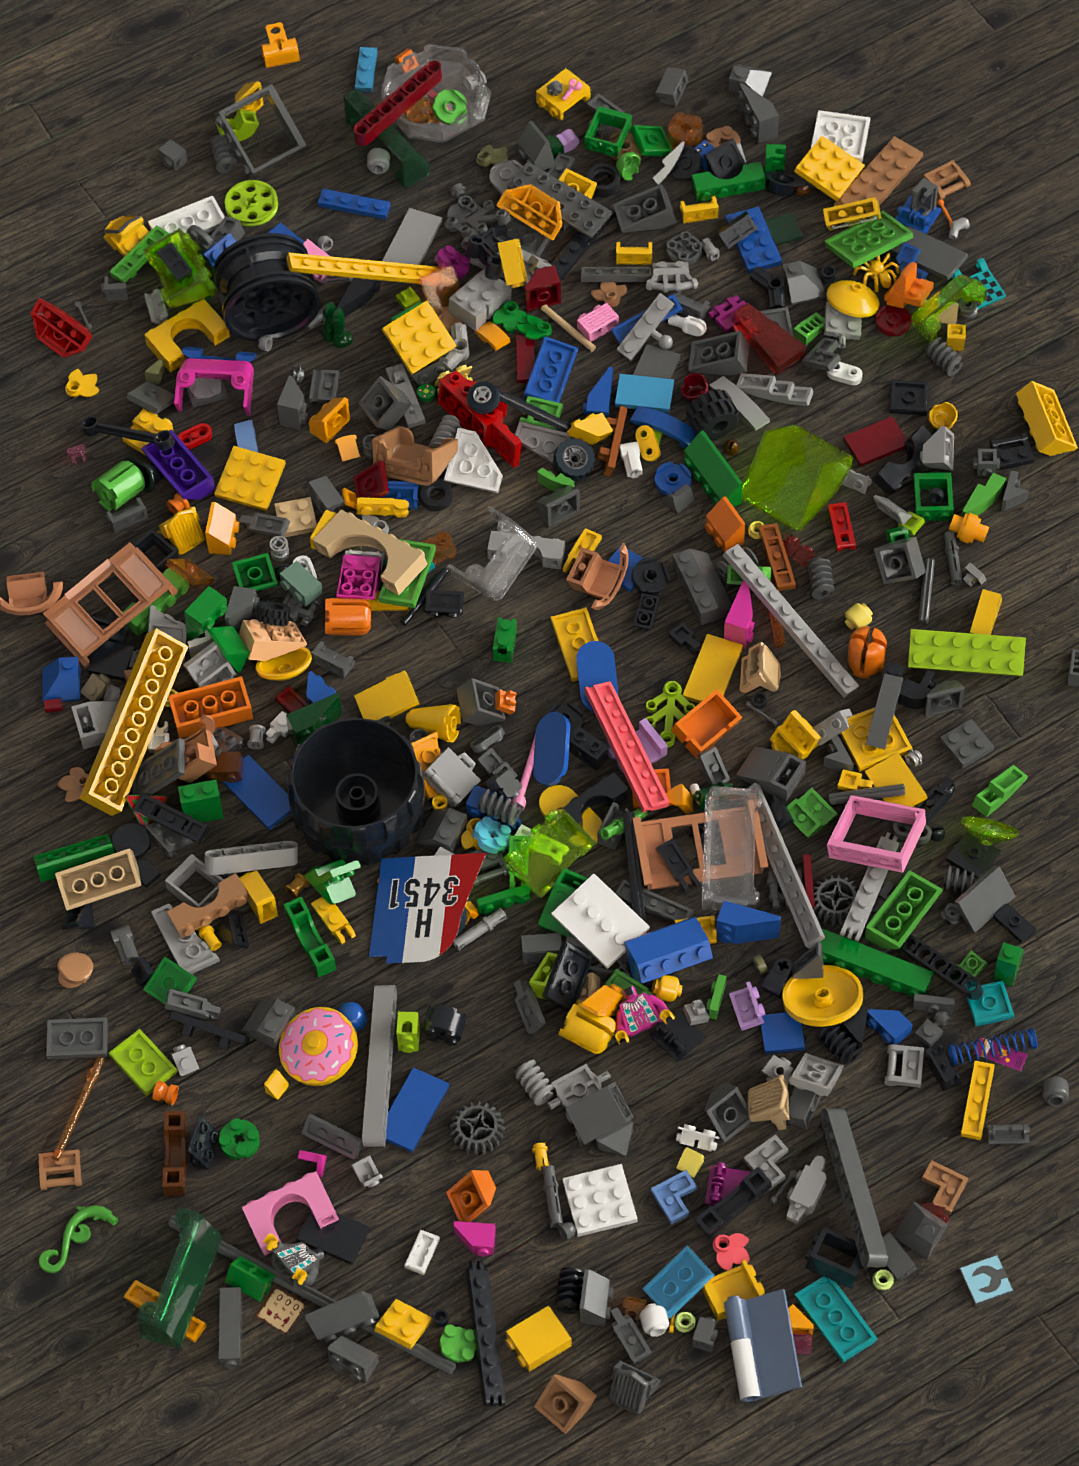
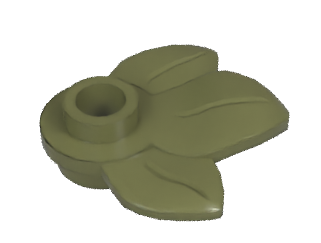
M487 145L478 153L477 164L486 167L490 164L504 162L508 159L506 155L507 146L493 149L491 145Z

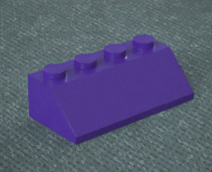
M172 430L170 432L175 444L171 449L160 451L156 444L149 443L141 448L143 453L183 499L200 500L215 491L213 477Z

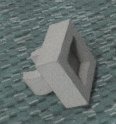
M532 254L528 260L533 264L529 268V272L533 275L537 269L552 266L546 260Z
M972 563L965 567L968 574L963 580L969 587H972L976 581L982 585L987 580L984 574Z
M701 1000L692 1001V1004H687L683 1007V1012L690 1026L709 1021L710 1017Z

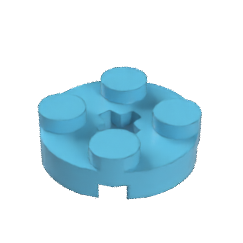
M483 817L474 827L472 836L473 839L476 837L477 845L481 849L497 854L498 851L504 852L509 847L511 829L509 826L492 820L490 817Z

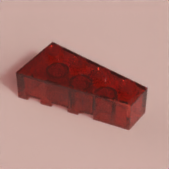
M749 303L733 312V324L743 333L748 342L776 375L805 355L806 346Z

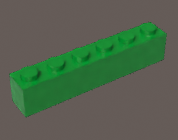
M822 929L825 936L820 941L822 944L823 963L844 968L857 977H865L875 984L888 986L891 990L908 994L913 999L915 994H927L934 972Z

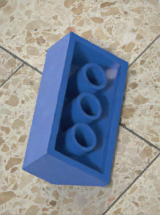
M695 916L624 941L632 978L640 983L651 981L713 958L709 939Z

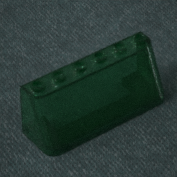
M353 90L343 95L346 123L353 131L354 126L377 107L371 99L359 90ZM394 123L378 135L401 161L402 169L395 173V178L404 188L411 186L430 174L429 162Z

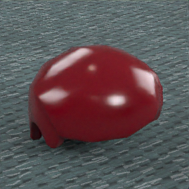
M692 373L686 376L683 386H681L682 396L690 402L708 391L707 381L699 373Z

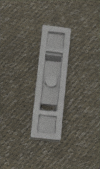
M403 363L385 368L389 382L403 391L412 403L403 415L408 429L426 424Z

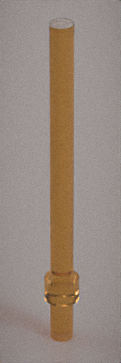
M97 1057L93 1068L89 1070L86 1076L87 1081L51 1157L55 1161H59L91 1089L101 1075L100 1070L105 1061L102 1057Z

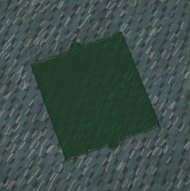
M792 213L781 216L777 215L775 218L765 220L776 246L803 238Z

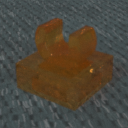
M626 1296L623 1307L627 1309L624 1315L628 1314L629 1316L630 1311H635L637 1314L636 1320H639L640 1313L645 1309L647 1300Z

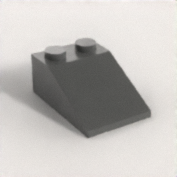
M662 184L613 204L622 233L662 229L677 222L668 194Z
M741 331L694 341L691 344L688 370L692 373L728 376L747 372L750 343Z

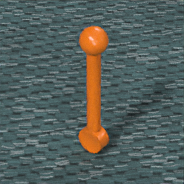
M939 199L937 205L943 210L950 223L949 228H951L953 221L943 205L944 201Z

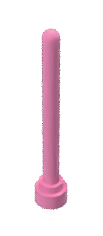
M535 737L520 782L522 789L518 791L520 794L511 800L510 805H513L517 801V808L522 807L521 811L525 809L526 800L524 795L534 764Z

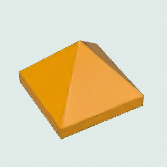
M343 488L342 498L345 501L344 506L357 510L356 493Z

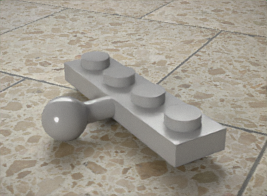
M660 293L616 351L629 361H632L650 336L658 341L662 349L671 348L673 344L672 338L668 335H661L656 331V328L675 303Z

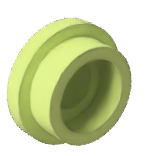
M878 1270L874 1274L873 1284L877 1289L887 1290L893 1285L894 1278L889 1271ZM881 1278H884L887 1280V1282L881 1283L879 1280Z
M689 1312L679 1313L675 1318L677 1330L683 1333L692 1331L696 1322L694 1316ZM686 1320L689 1324L684 1326L681 1322Z

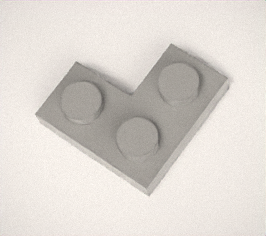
M775 1134L746 1155L743 1161L752 1171L759 1167L770 1179L773 1188L785 1179L784 1173L774 1162L787 1154L788 1148Z

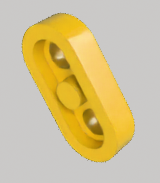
M640 426L636 430L635 436L641 455L649 462L656 461L660 456V448L655 432L649 426ZM646 431L647 436L643 438L642 433ZM648 449H652V454H647Z

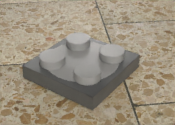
M195 378L194 384L187 387L192 407L228 399L223 380Z

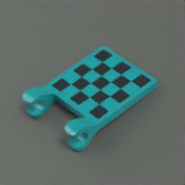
M984 258L977 260L976 268L980 271L979 273L963 279L960 270L957 269L951 276L965 296L975 298L977 310L1006 298V294L988 269Z

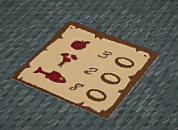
M275 1285L255 1314V1317L287 1335L307 1303Z

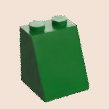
M217 780L178 787L184 814L202 823L224 819Z

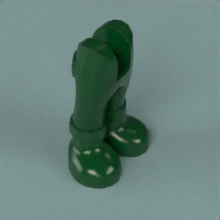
M327 303L323 310V338L327 343L333 341V346L336 348H345L352 344L353 335L349 331H344L345 319L343 309L338 308L335 310L334 304Z

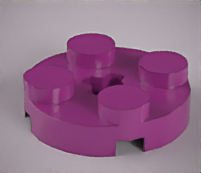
M448 245L440 249L434 258L435 263L437 261L439 265L437 267L439 271L448 278L455 279V277H460L459 279H462L469 271V258L456 251L452 246Z

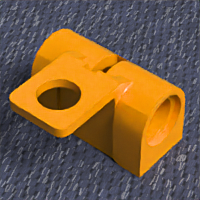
M279 22L266 25L269 44L261 45L266 68L300 61L296 39L286 38L283 24ZM273 28H279L280 32L278 34L271 33V30Z

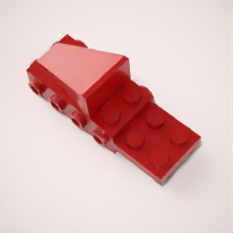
M457 370L445 375L444 378L439 380L438 404L449 415L458 418L463 429L476 431L485 448L491 446L513 468L517 467L520 462L521 440L509 430L507 425L503 424V418L507 414V404L500 401L492 412L487 414L476 413L467 402V393L477 382L465 379Z

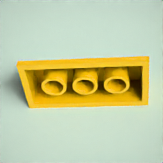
M1031 381L1016 393L1018 404L1024 412V419L1030 427V434L1034 437L1036 449L1040 453L1053 456L1074 451L1078 448L1053 389Z

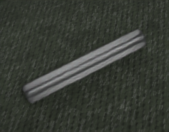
M926 558L924 564L926 573L923 574L918 619L920 624H928L935 566L933 558Z
M904 784L830 793L829 803L831 805L847 803L851 795L868 799L905 795Z

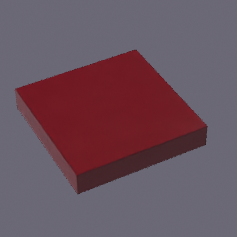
M381 460L353 477L356 498H382L389 493L385 462Z

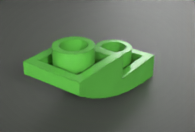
M543 467L537 471L538 482L554 492L566 486L574 487L573 480L565 477L562 473L555 477L551 471H547Z
M971 950L958 966L974 977H977L988 963ZM961 975L956 976L954 980H958Z

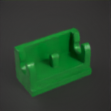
M766 144V180H768L766 177L767 172L785 170L786 145Z
M240 1256L230 1264L225 1283L232 1287H241V1291L244 1294L260 1302L263 1299L264 1293L268 1294L275 1275Z

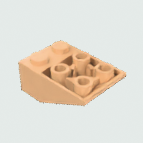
M256 619L243 620L239 636L250 651L248 655L249 660L267 661L307 645L296 623L289 621L287 626H271Z

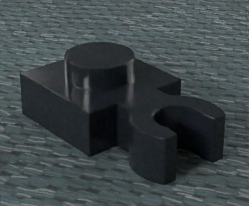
M773 795L774 803L772 805L769 801L767 803L778 829L781 831L794 822L787 806L781 805L780 798Z

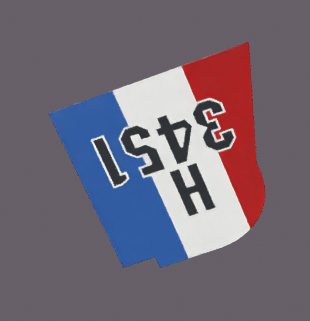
M486 853L381 859L369 957L387 956L386 963H409L429 961L443 954L452 945L457 936L460 917Z

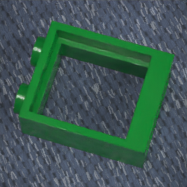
M598 106L585 135V149L618 157L631 129L632 115ZM600 124L622 129L617 143L594 138Z
M914 473L913 494L915 514L923 517L925 522L929 520H952L954 507L951 473ZM934 487L946 489L947 506H921L920 490L932 489Z

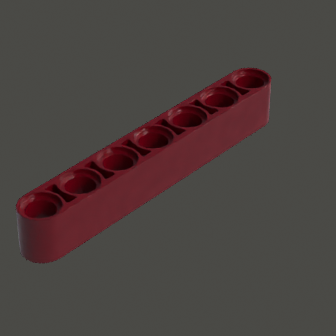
M436 60L429 61L354 126L355 143L359 146L369 144L442 80L441 63Z

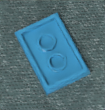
M620 374L615 407L622 406L629 409H637L639 406L669 413L674 379Z
M686 1246L642 1289L656 1305L665 1308L667 1317L670 1319L715 1275L690 1247Z

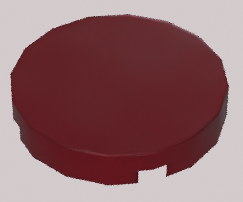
M885 305L876 314V327L881 333L890 337L903 335L911 326L910 313L905 307L902 309Z

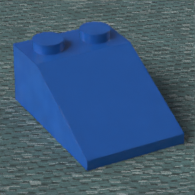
M723 901L717 918L716 939L723 943L739 944L779 938L781 916Z

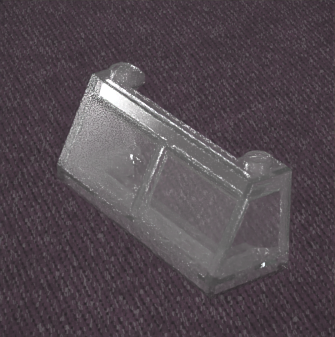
M712 786L706 794L702 910H721L723 901L753 908L759 902V892L754 887L756 811L758 808H761L762 796H759V790Z

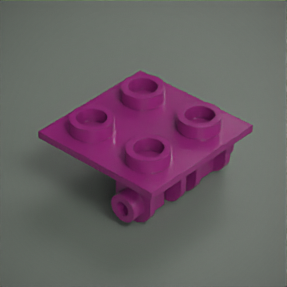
M718 1162L717 1165L711 1166L705 1204L715 1205L719 1203L751 1172L726 1168L723 1162Z

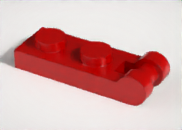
M847 503L828 504V513L836 551H843L846 548L850 550L856 549ZM841 538H847L848 541L842 542Z

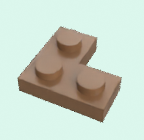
M932 1160L922 1177L923 1181L939 1188L932 1206L950 1215L968 1182V1178Z

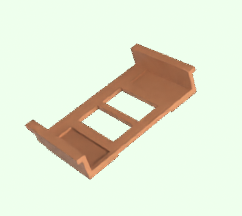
M129 542L43 613L48 620L45 624L75 657H78L79 662L87 668L90 664L88 655L166 591L174 596L178 593V590L138 547L135 548ZM113 573L139 600L125 613L98 586ZM92 590L119 617L104 630L78 603Z
M756 800L748 801L747 807L644 822H641L640 817L632 818L643 882L647 890L679 887L678 881H675L656 851V847L673 838L671 828L692 825L699 868L693 869V873L700 883L762 874L764 868H768ZM718 821L726 865L706 867L698 824ZM689 876L683 878L687 885H692Z

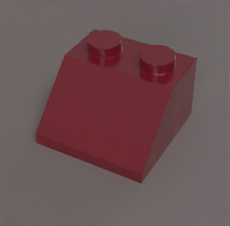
M555 265L537 269L526 285L525 300L527 312L540 309L545 304L552 306L561 303V281Z

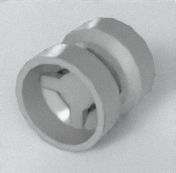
M283 536L273 537L269 544L272 558L276 561L286 560L289 556L287 539Z

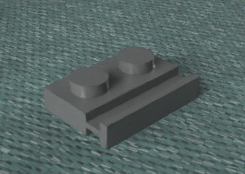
M313 369L309 403L325 404L332 398H337L340 378L339 370L316 371V369Z

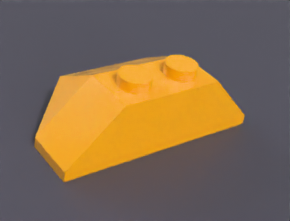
M531 184L505 190L496 205L551 240L555 239L562 226L560 202Z

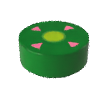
M431 384L420 385L417 389L419 400L423 402L432 401L435 398V388Z

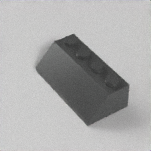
M687 549L673 554V569L700 625L727 617L732 603L708 554L694 549Z

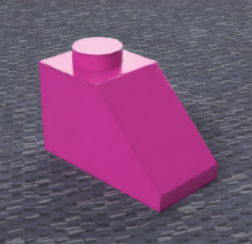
M454 1221V1233L473 1254L482 1257L494 1255L495 1224Z

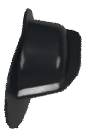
M777 171L766 173V177L769 179V192L779 196L790 195L795 187L804 186L808 183L807 180L798 175L784 174Z
M129 457L125 460L133 463L142 472L145 480L143 489L145 492L151 493L154 486L163 480V475L153 463H142L134 457Z

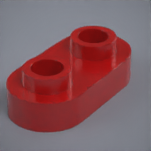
M201 423L181 432L178 438L190 450L209 441L212 438V429L208 424Z

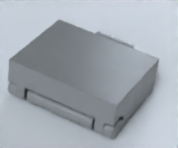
M449 747L423 772L424 780L439 795L447 798V803L452 808L458 805L474 786L481 781L472 772L476 763L466 753L457 756Z

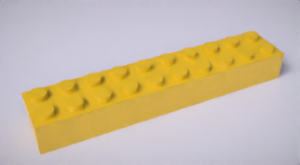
M157 628L146 634L79 799L111 816L122 811L126 802L125 796L130 792L188 649L187 645Z

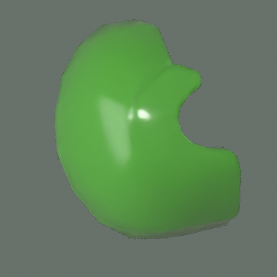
M627 152L621 155L616 161V169L619 171V175L624 180H632V174L639 172L638 166L641 159L635 152Z

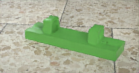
M156 225L110 271L111 277L121 283H125L130 278L133 279L137 275V271L153 255H156L155 250L163 246L171 238L170 233Z

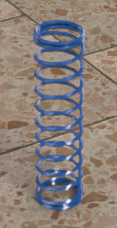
M1029 1028L1028 1031L1024 1029L1022 1031V1035L1020 1034V1032L1016 1031L1014 1037L1010 1032L1007 1034L1006 1038L1002 1034H1000L999 1039H997L995 1036H992L991 1042L987 1037H985L983 1043L981 1042V1040L977 1039L975 1045L971 1040L968 1042L967 1046L965 1043L961 1042L960 1048L956 1044H951L948 1046V1052L952 1065L957 1066L958 1060L954 1046H956L960 1055L961 1064H963L964 1062L961 1052L962 1044L966 1048V1051L968 1053V1059L971 1063V1057L969 1053L970 1042L972 1043L975 1049L977 1061H979V1056L977 1052V1041L980 1042L983 1048L984 1058L987 1059L985 1051V1039H987V1041L989 1042L992 1057L994 1058L995 1054L993 1050V1038L996 1039L999 1046L1000 1056H1002L1003 1053L1000 1045L1001 1036L1004 1038L1006 1042L1007 1051L1009 1055V1034L1011 1035L1014 1041L1016 1053H1018V1047L1016 1044V1033L1019 1034L1022 1040V1046L1024 1051H1026L1024 1043V1031H1026V1033L1028 1034L1032 1050L1037 1049L1038 1047L1037 1037L1034 1029Z

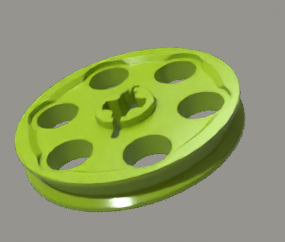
M247 180L233 186L225 197L227 215L230 218L240 220L242 226L253 227L262 225L272 219L277 212V194L269 184L262 181ZM248 187L255 188L252 192L246 191ZM268 192L271 194L269 197H262L263 193ZM235 195L240 196L238 200H232L231 198ZM266 206L272 208L270 211L263 210V208ZM235 209L241 210L239 214L232 213ZM250 215L257 216V218L253 220L248 219Z

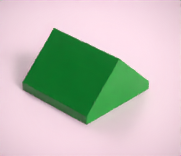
M233 626L208 629L207 631L224 657L239 673L250 651Z

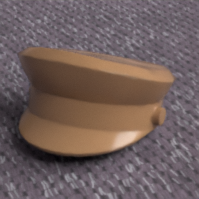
M77 952L61 957L57 965L60 984L67 988H74L86 983L93 971L92 960L87 955Z

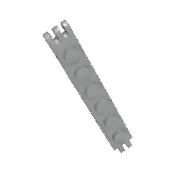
M887 832L885 837L881 836L876 848L896 852L900 844L896 842L898 837L894 835L893 840L889 839L891 833ZM868 866L840 935L844 936L846 931H848L847 938L851 939L854 933L856 934L855 941L859 942L888 873L887 869Z

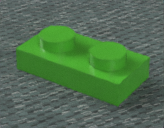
M718 975L717 981H713L711 993L714 994L712 999H708L706 1010H709V1017L717 1020L726 987V976Z

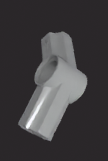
M461 322L451 326V336L457 346L442 356L447 358V365L451 370L469 357L466 324Z

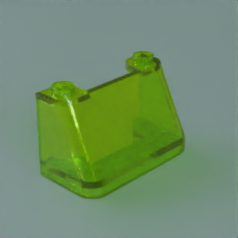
M964 274L958 275L912 314L913 325L929 343L938 338L936 333L941 328V320L938 316L957 300L962 298L967 304L970 301L982 304L987 299V289L980 281Z

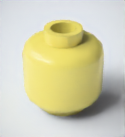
M855 603L845 612L847 620L844 622L851 630L854 628L858 629L872 622L871 616L873 613L864 603Z

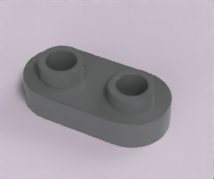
M501 725L490 728L470 743L472 751L479 754L486 752L491 744L503 739L505 731Z
M895 821L893 824V835H896L898 839L906 841L913 825ZM925 825L921 833L924 837H919L917 844H926L930 841L932 831L929 826Z

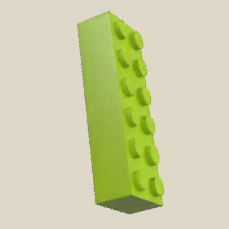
M911 629L908 668L1022 677L1026 638Z

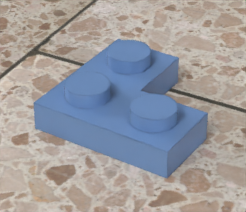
M687 1170L651 1188L652 1195L671 1225L689 1216V1212L681 1197L695 1191L697 1186Z

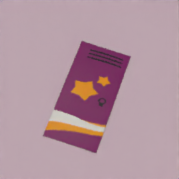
M985 1039L987 1059L1018 1071L1022 1070L1028 1054L1020 1051L1016 1053L1014 1049L1010 1048L1009 1055L1007 1047L1001 1045L1003 1055L1000 1056L998 1043L993 1042L995 1054L993 1058L989 1042ZM978 1041V1056L984 1058L983 1048Z

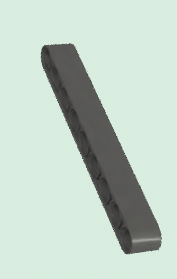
M823 1108L820 1115L821 1124L862 1266L885 1267L888 1255L846 1111L842 1108Z

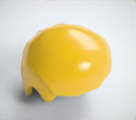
M948 402L935 405L929 412V423L936 430L941 426L951 429L957 420L956 408Z

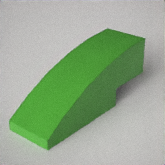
M992 473L986 486L978 483L962 511V517L965 516V513H972L978 516L987 510L1004 491L1006 478Z
M1011 766L990 781L989 786L976 795L972 806L985 817H988L1015 793L1027 780L1028 776L1016 766Z

